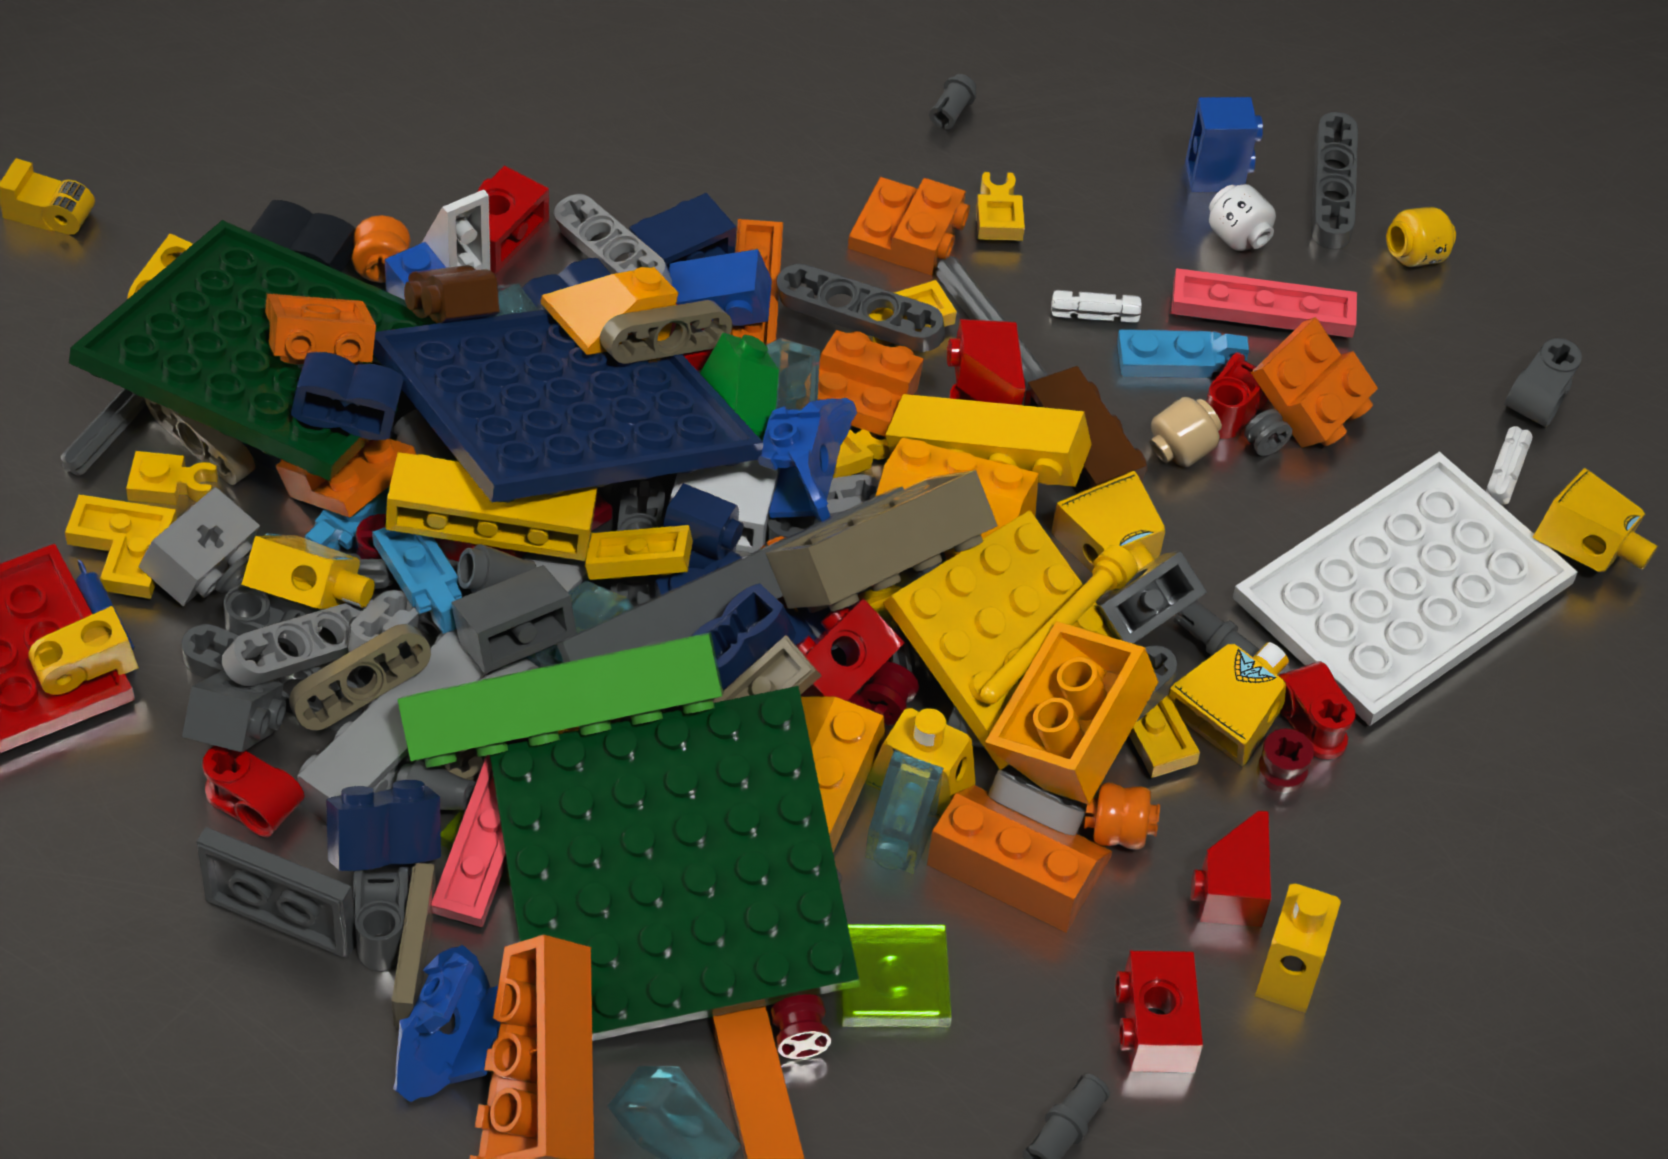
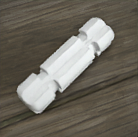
M1056 290L1052 295L1051 313L1052 316L1057 318H1071V314H1077V319L1113 322L1114 317H1120V322L1136 323L1141 316V298L1134 295H1122V299H1116V294L1079 292L1078 296H1072V291Z
M1518 426L1508 429L1486 492L1502 506L1508 504L1533 438L1529 430H1522Z

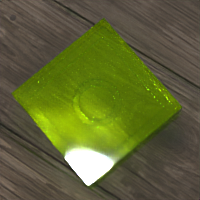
M848 925L860 986L841 990L842 1027H950L951 1003L946 926Z

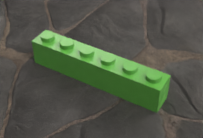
M711 632L406 695L397 700L410 761L424 759L426 768L456 762L455 752L476 748L477 757L508 751L507 741L527 737L529 746H535L560 740L558 731L579 726L580 735L582 736L612 729L610 720L630 716L632 725L663 719L661 709L682 705L684 714L715 708L713 698L722 697L724 693Z

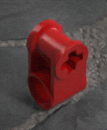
M1236 352L1230 358L1223 371L1211 383L1206 402L1214 409L1222 424V428L1218 431L1219 439H1230L1240 434L1241 430L1255 413L1261 410L1269 400L1251 374L1256 366L1245 361V356L1240 352Z
M1318 661L1277 675L1286 684L1285 702L1280 713L1288 720L1294 730L1303 733L1311 741L1314 748V756L1329 760L1343 755L1348 745L1346 730L1350 729L1354 723L1356 711L1353 704L1347 699L1334 680L1327 665Z
M213 746L203 757V772L208 779L205 783V795L208 802L214 808L240 821L249 830L261 837L272 836L304 800L305 795L302 787L290 774L269 765L246 750L238 752Z

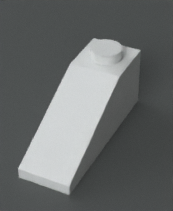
M484 189L443 206L422 243L426 242L446 268L470 265L476 270H490L489 195Z

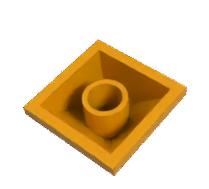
M640 267L633 271L611 274L544 294L541 297V304L585 354L590 355L607 352L600 343V334L604 325L611 318L619 314L676 305L678 291L655 267ZM672 323L665 325L660 330L658 341L665 340L670 336Z

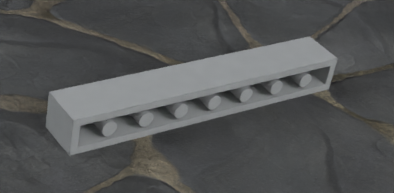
M529 553L524 558L525 560H533L536 567L544 565L571 596L574 615L610 581L609 578L589 580L585 566L586 561ZM457 629L439 634L436 643L431 647L429 663L421 672L371 701L368 708L354 722L349 721L338 730L334 741L319 755H312L305 761L297 775L298 783L305 795L300 805L327 823L326 799L341 795L342 789L352 786H366L373 788L374 793L393 789L392 784L396 782L401 767L406 762L415 763L417 761H410L397 699L406 695L478 681L486 675L459 643ZM531 654L526 658L530 659L534 654Z

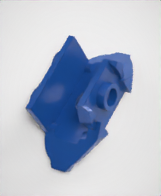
M830 398L811 401L802 410H790L783 406L771 412L763 438L762 454L758 458L759 465L773 470L781 468L769 510L770 518L815 516L818 521H823L831 517L827 507V498L840 446L850 430L852 420L857 414L853 401L848 398Z
M463 945L442 951L423 969L428 974L426 982L410 1017L400 1020L396 1056V1079L393 1089L409 1102H413L420 1097L432 1096L449 1084L485 1076L489 1072L484 1070L487 1049H492L494 1042L498 1038L500 1022L493 1018L498 986L490 988L487 975L480 966L477 956ZM454 1013V1030L449 1035L444 1034L439 1029L450 1021Z

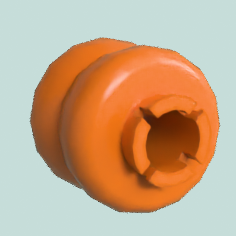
M378 215L362 220L355 228L352 262L354 269L361 277L371 282L386 283L385 259L409 249L411 239L405 225L393 217Z
M1103 783L1099 787L1098 798L1093 797L1090 804H1086L1084 828H1094L1093 840L1098 845L1113 846L1119 844L1129 849L1139 850L1145 846L1147 835L1157 836L1160 804H1150L1151 792L1145 787L1124 788L1114 783Z

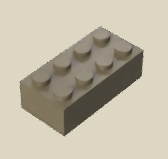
M972 470L929 477L766 552V555L788 609L807 607L809 613H814L829 607L830 611H837L858 602L857 592L870 587L873 591L885 589L901 581L899 573L913 567L914 572L942 562L940 555L942 552L954 548L955 552H960L982 543L981 534L998 525L977 471Z

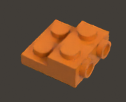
M880 177L849 234L848 249L932 276L940 259L946 260L950 257L955 241V235H953L955 230L962 231L965 227L970 212V205L964 203L966 191L927 178H923L919 187L915 188Z
M267 294L265 313L270 322L269 345L273 355L280 356L281 361L290 364H304L307 353L327 352L344 357L355 365H358L359 362L372 363L376 323L363 301Z
M1316 317L1303 321L1251 372L1274 408L1283 417L1282 420L1287 422L1292 428V435L1301 448L1317 443L1329 446L1341 439L1347 432L1343 423L1348 418L1349 420H1354L1368 412L1373 406L1369 397L1378 389L1354 351L1340 354Z
M836 330L820 355L818 370L802 393L800 409H803L811 401L848 398L854 402L857 410L851 426L886 437L885 434L902 395H914L918 389L924 358L915 356L913 351L905 346L888 347L872 342L866 334L859 331L845 333Z
M389 438L386 440H370L330 481L310 474L306 470L282 459L276 465V468L289 497L350 518L390 486L398 452L417 454L412 445Z

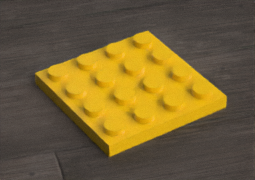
M1030 510L983 538L982 543L960 552L895 592L883 602L886 609L1000 770L1008 766L1009 763L988 749L985 741L1023 676L995 704H987L982 700L980 695L981 689L1083 586L1080 579ZM1096 602L1072 625L1114 638L1104 624L1103 616L1094 606L1097 604Z

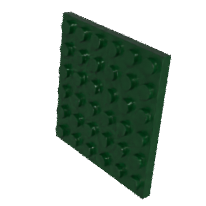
M221 220L70 347L68 363L89 372L95 377L102 378L127 389L137 396L147 398L167 407L181 416L189 417L218 430L226 436L238 439L262 450L268 455L278 457L306 470L310 474L330 481L370 440L352 435L341 427H314L297 420L291 415L297 384L304 364L286 363L280 360V356L273 355L269 345L270 322L265 313L267 294L363 301L376 323L375 332L438 323L433 321L432 318H418L412 310L408 309L405 300ZM374 354L372 363L359 362V364H375L383 366ZM402 389L396 413L410 400Z
M799 686L715 702V708L695 713L684 714L683 709L662 713L663 719L632 725L631 720L611 723L612 729L581 736L580 730L559 734L560 740L541 745L529 746L528 740L507 744L508 751L490 755L519 940L521 942L537 936L547 935L591 947L592 1041L771 1005L792 996L804 994L820 995L860 986Z

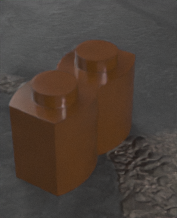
M470 265L415 271L410 273L408 276L409 282H406L404 287V297L408 309L412 310L418 318H432L436 323L496 316L500 312L497 278L488 269L476 270Z

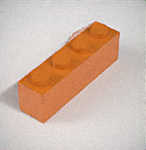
M547 935L537 936L505 946L493 1018L500 1022L499 1033L492 1049H487L484 1070L492 1072L487 1105L478 1104L475 1122L476 1128L483 1129L478 1156L470 1155L469 1159H594L591 947Z

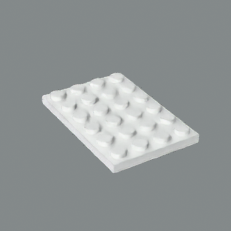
M1438 452L1236 585L1232 598L1305 666L1318 661L1325 663L1342 692L1353 704L1355 713L1371 726L1572 585L1577 571L1549 546L1532 538L1533 532L1441 452Z

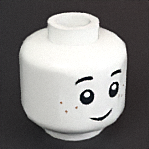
M1247 184L1229 185L1220 190L1212 199L1209 206L1210 227L1230 248L1236 251H1245L1252 247L1258 249L1263 247L1273 236L1274 229L1272 227L1276 219L1275 209L1255 188Z

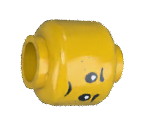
M1435 207L1414 208L1399 212L1386 233V242L1390 253L1402 265L1407 267L1431 266L1444 262L1451 254L1456 241L1454 225L1441 209Z

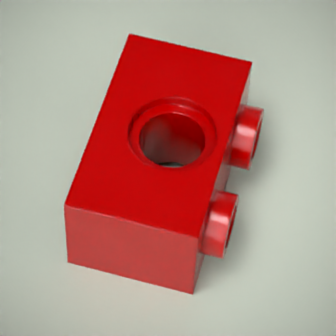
M505 165L491 179L487 178L484 180L477 191L479 192L484 189L489 195L490 271L495 274L549 221V188Z
M864 598L848 608L845 607L829 612L820 622L825 630L815 640L808 635L796 645L822 675L801 694V697H838L848 701L905 642ZM832 644L839 646L846 655L845 666L838 664L833 659L831 654Z
M1130 950L1125 971H1117L1115 980L1117 1004H1125L1126 1018H1121L1119 1044L1121 1051H1129L1130 1071L1195 1073L1203 1048L1194 952ZM1149 1008L1159 1009L1165 1014H1155Z

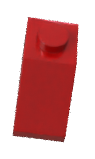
M960 319L957 337L949 338L947 346L948 367H955L957 387L977 401L1022 405L1025 382L1017 323Z
M1258 810L1207 849L1202 870H1193L1191 900L1200 901V922L1253 927L1263 926L1271 901L1269 811Z

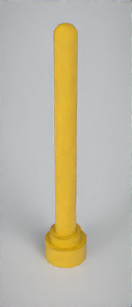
M1119 545L1108 546L1095 559L1092 571L1093 576L984 685L980 693L982 700L987 704H995L1026 673L1056 621L1072 626L1106 590L1124 587L1138 572V565L1134 556L1127 549Z

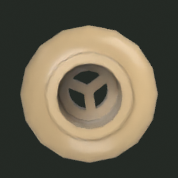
M1182 397L1152 419L1151 431L1154 438L1149 443L1153 452L1162 462L1168 463L1172 460L1181 467H1189L1217 447L1220 438L1218 431L1222 428V424L1214 409L1205 400L1200 398L1195 401L1189 397Z

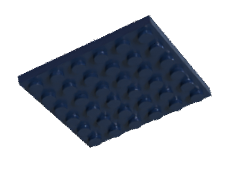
M546 309L375 332L373 350L375 357L384 367L390 368L403 376V392L492 503L512 502L518 498L543 494L557 495L563 491L586 487L600 488L611 483L629 480H648L654 476L679 472L692 473L697 469L722 465L735 466L741 462L758 460L762 454L763 441L682 354L627 364L617 362L608 352L586 355Z

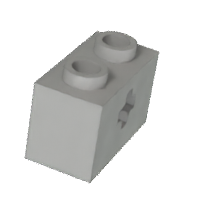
M215 486L152 540L138 567L184 606L198 593L203 598L208 596L215 589L217 582L223 576L222 572L227 567L232 566L244 556L249 558L252 544L250 543L260 525Z

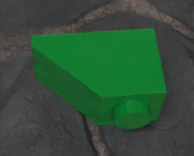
M722 333L700 374L763 441L771 412L776 409L779 369L767 353L768 347L759 339L750 335H743L740 338Z

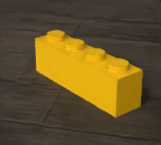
M909 394L902 395L885 434L891 454L902 437L920 440L933 446L956 452H966L975 457L1002 464H1011L1021 469L1039 473L1038 483L1076 487L1092 445L1084 411Z
M398 452L387 497L386 530L586 561L597 488L586 487L563 491L557 495L543 494L518 498L512 502L492 503L460 462L433 458L423 454L414 455Z

